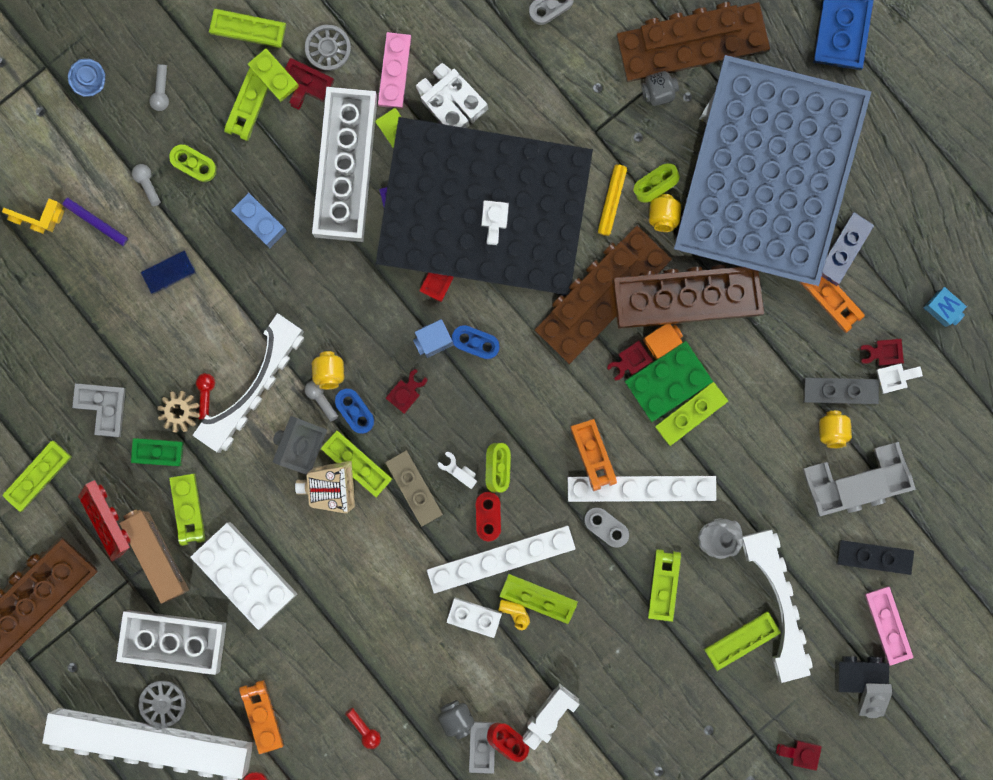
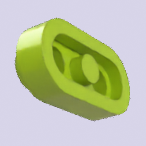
M177 145L170 152L171 164L185 174L200 182H208L215 177L217 172L216 165L207 156L186 145ZM181 155H187L185 162L179 161ZM203 166L209 168L206 174H201L200 172Z
M673 164L659 166L636 182L633 191L640 202L647 203L659 197L679 182V172Z
M492 443L486 452L485 481L487 488L491 492H504L510 484L511 453L509 447L504 443Z

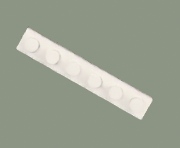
M716 476L616 477L617 484L601 486L600 490L594 492L588 477H568V502L716 501Z
M565 526L427 569L433 592L437 593L575 550L569 526Z

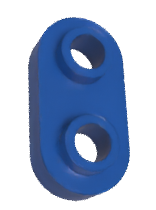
M459 326L452 334L454 346L474 356L488 360L494 358L499 352L500 346L496 337L469 326ZM462 334H467L469 336V341L467 343H462L460 341V336ZM490 343L492 345L491 351L485 352L482 348L483 345Z
M343 389L338 392L335 398L336 407L352 430L360 434L371 431L374 426V417L360 396L352 389ZM346 397H351L353 400L350 406L344 405ZM365 417L367 420L366 425L360 426L358 419Z

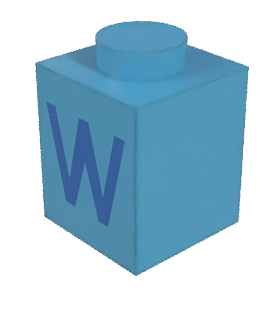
M943 287L936 292L923 308L942 325L947 327L951 324L957 325L965 316L963 311L967 306L948 289Z

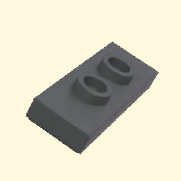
M804 378L803 403L879 404V380Z

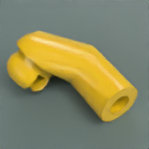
M501 600L499 612L511 614L515 627L518 630H525L530 623V617L524 606Z

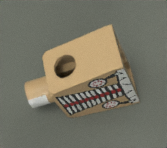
M352 461L311 469L307 473V480L296 481V494L308 495L309 506L312 508L340 513L350 512L355 507Z

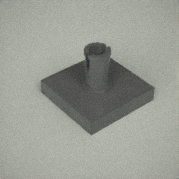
M290 416L285 431L279 430L274 435L273 442L279 447L273 463L307 475L314 466L327 429Z

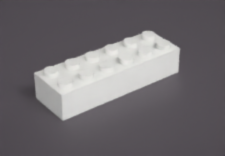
M326 88L312 230L315 238L364 242L378 99L376 91Z

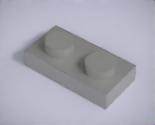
M866 684L858 706L859 716H867L868 718L884 716L892 696V685Z
M474 721L475 723L471 727L469 773L494 774L495 749L487 741V731L496 722Z

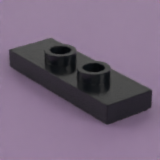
M839 540L836 564L911 575L915 550Z

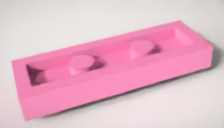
M387 32L378 106L403 109L411 35Z
M887 586L864 594L887 663L893 665L912 659L913 655L890 587Z

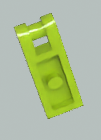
M250 68L224 129V132L231 135L233 133L240 135V138L246 141L249 140L252 134L253 126L269 90ZM238 118L246 120L244 127L237 124Z
M195 474L169 478L180 546L188 545V542L197 541V543L205 542ZM194 524L195 531L187 532L186 525Z
M656 549L648 619L673 622L681 552L673 551V554L664 553V550ZM663 563H671V571L662 570Z

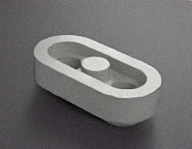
M535 0L530 5L529 16L538 25L547 24L570 9L574 0H566L564 3H559L557 0ZM543 9L546 14L538 16L537 11Z
M592 508L586 513L584 518L586 527L612 547H622L627 543L629 539L628 529L605 510ZM596 515H599L602 519L599 525H595L592 521ZM615 530L621 532V538L618 540L612 537V533Z

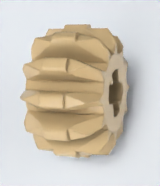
M180 391L178 398L175 392H170L171 401L166 397L162 398V401L167 404L166 407L158 406L159 411H165V414L160 415L158 419L161 421L168 419L164 423V428L168 429L172 426V431L175 433L179 431V427H181L183 432H187L188 427L186 423L193 427L196 425L195 421L191 419L192 416L200 417L199 413L193 412L194 409L200 407L199 404H191L194 400L193 395H189L185 399L186 394L184 391ZM181 405L180 408L184 410V414L179 415L180 418L177 419L178 416L174 414V409H179L178 406Z

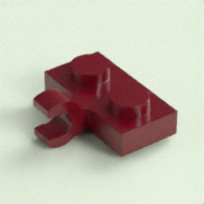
M292 58L289 59L285 70L299 85L289 101L291 107L300 110L306 94L319 101H325L326 88L333 86L334 78Z

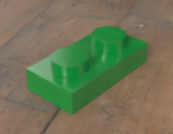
M133 438L131 463L182 467L184 442Z

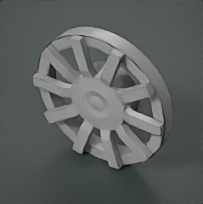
M322 25L312 30L305 42V52L313 66L320 70L332 71L346 63L350 56L351 44L347 34L341 28L334 25ZM325 30L326 37L322 38L318 32ZM329 30L336 31L333 38L329 37ZM341 34L345 40L336 43L337 38ZM314 35L319 40L318 44L310 42ZM347 44V51L338 49L339 46ZM309 46L316 47L318 50L310 53ZM336 53L343 54L345 56L342 60H340L336 56ZM321 54L319 60L316 63L312 59V57ZM333 57L337 64L331 66V58ZM324 58H327V66L320 65Z
M161 680L151 683L143 690L139 697L140 714L148 724L154 727H169L178 722L185 712L186 699L184 693L176 684L170 681ZM162 685L170 686L166 694H163ZM158 686L159 695H156L151 688ZM175 689L179 695L171 698L169 695ZM147 692L154 698L153 700L144 698ZM181 699V707L173 705V701ZM143 702L152 704V707L144 710ZM171 709L180 711L177 717L171 713ZM154 710L155 713L150 719L146 713ZM166 713L172 719L171 722L165 723ZM158 714H161V723L154 722Z

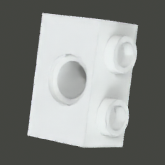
M455 597L446 623L494 638L502 612Z

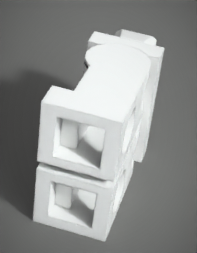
M443 63L433 71V74L440 80L437 84L432 86L424 78L416 85L422 103L440 124L468 128L469 121L471 123L475 122L488 110V104L455 69L451 70Z
M559 683L537 711L536 718L531 716L527 721L528 730L523 735V742L533 750L538 747L542 740L548 743L552 738V733L557 728V721L567 709L572 712L580 705L579 698Z

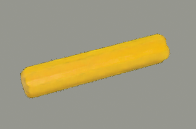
M616 164L613 169L598 228V234L610 236L627 172V167Z

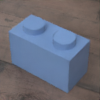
M250 193L232 209V212L269 248L287 232Z
M442 319L416 331L417 338L413 339L420 355L425 353L427 358L453 346V341Z

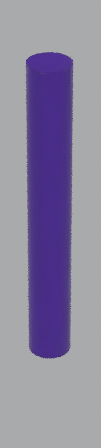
M65 199L62 206L120 245L124 246L129 238L71 199Z

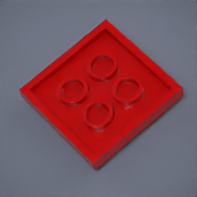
M94 480L84 486L78 498L112 562L120 558L130 548L128 545L130 538L124 529L120 530L116 522L119 518L113 507L109 508L106 503L107 494L101 484L97 485Z

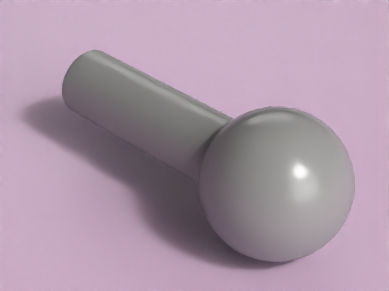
M157 64L155 93L151 95L149 100L150 106L156 111H163L169 105V98L165 94L167 65Z
M145 164L136 165L132 169L133 179L137 183H141L151 206L159 205L161 202L150 181V168Z
M313 380L309 381L305 386L306 396L316 400L330 422L337 419V413L323 394L324 389L319 388V385H316Z

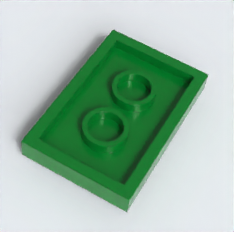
M685 341L624 382L652 423L711 384L713 380L687 341Z

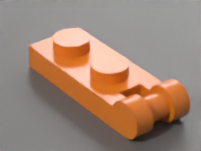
M822 276L819 286L800 282L845 333L852 329V324L856 321H861L865 317L863 312L839 286H835ZM845 308L850 312L846 318L841 314Z
M592 419L571 426V432L593 492L600 490L601 486L617 484L615 473L595 420ZM604 469L605 475L597 477L595 471Z
M264 680L256 682V685L251 687L247 685L239 687L259 754L282 748L284 744ZM259 694L261 701L253 703L251 697Z

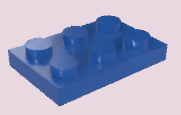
M823 0L813 63L856 70L863 69L874 0Z

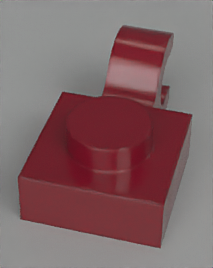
M796 740L794 747L777 743L776 754L792 758L791 765L817 771L822 746Z

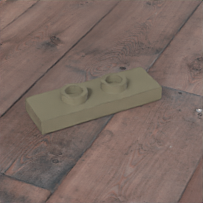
M407 450L385 462L421 527L443 515Z

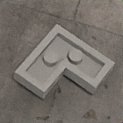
M75 384L72 408L97 410L94 435L121 437L126 388Z

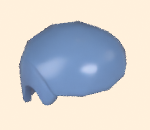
M79 59L69 69L68 83L75 93L83 97L94 96L104 87V69H102L98 62L92 59Z

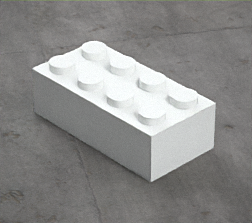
M231 522L226 523L191 556L192 560L258 630L264 627L298 595Z
M133 610L124 611L116 662L216 675L220 672L227 623Z

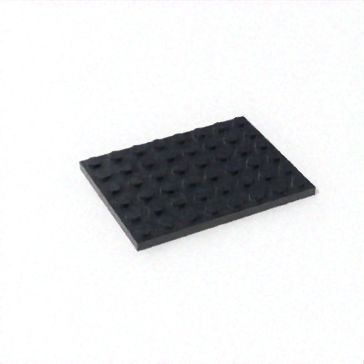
M398 117L376 264L568 295L571 292L569 287L573 279L593 149ZM483 201L509 203L506 229L499 228L497 245L487 244L488 227L481 226Z

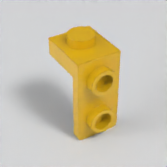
M48 199L40 221L4 207L2 213L8 215V221L21 225L22 221L31 224L30 229L44 234L45 230L53 232L56 223H60L64 210H62V204Z

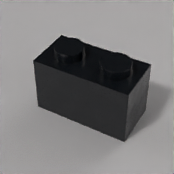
M842 656V660H835V690L838 692L863 693L866 684H889V663L882 661V657L867 656V661H857V656Z

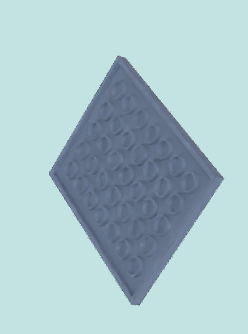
M725 55L674 249L819 286L871 91Z

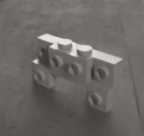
M899 442L873 449L879 468L833 480L828 462L803 468L817 516L847 509L848 513L862 510V504L880 505L886 503L885 498L916 490Z

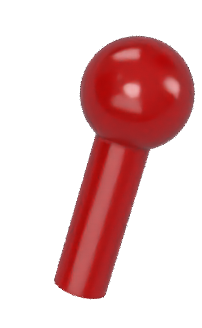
M208 373L200 374L196 379V387L200 391L199 420H203L206 415H209L210 391L215 387V379Z
M350 708L345 715L362 735L361 742L363 746L367 749L377 748L381 742L379 732L369 729L356 711Z

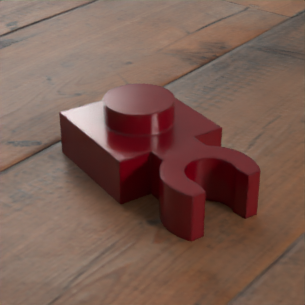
M902 339L875 341L876 348L870 345L859 347V350L869 352L868 359L860 360L861 364L871 363L874 359H877L878 366L904 363Z
M640 341L618 354L622 360L621 362H612L606 369L610 370L612 367H617L620 373L613 379L618 381L624 376L627 369L633 375L651 363L652 359Z
M416 369L411 371L407 384L400 380L386 397L390 403L404 414L420 397L415 390L425 386L428 381L425 377L420 383L415 382L414 376L418 372Z

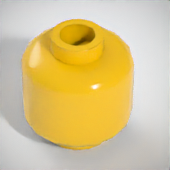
M662 194L650 202L648 219L650 225L656 231L671 232L680 224L681 204L672 195Z
M321 352L320 356L312 361L313 382L319 385V388L325 390L339 387V384L344 381L343 360L339 356L334 355V352Z
M841 411L827 412V415L819 420L820 441L826 444L828 448L845 447L846 443L852 439L850 418L842 415Z

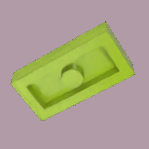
M264 49L248 63L249 68L280 102L299 87L298 83L267 49Z

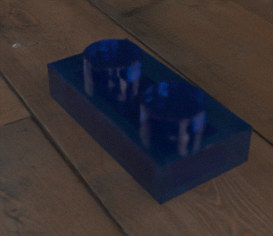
M184 250L142 271L141 274L151 294L154 295L196 274V271L187 252Z

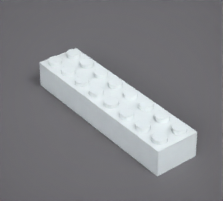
M58 708L48 713L42 742L43 744H48L49 748L53 750L64 751L65 748L74 749V753L80 755H89V752L99 753V758L113 760L114 756L124 758L123 762L138 764L139 761L149 762L148 766L153 768H163L166 765L173 767V771L188 773V770L198 771V775L203 777H213V774L221 775L223 780L242 779L248 773L253 742L169 727L159 728L147 723Z

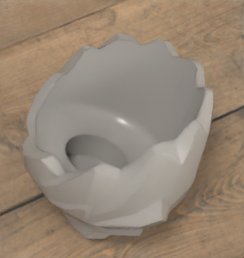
M714 519V521L702 527L698 535L700 548L708 556L719 559L737 555L743 544L741 526L738 522L728 519Z

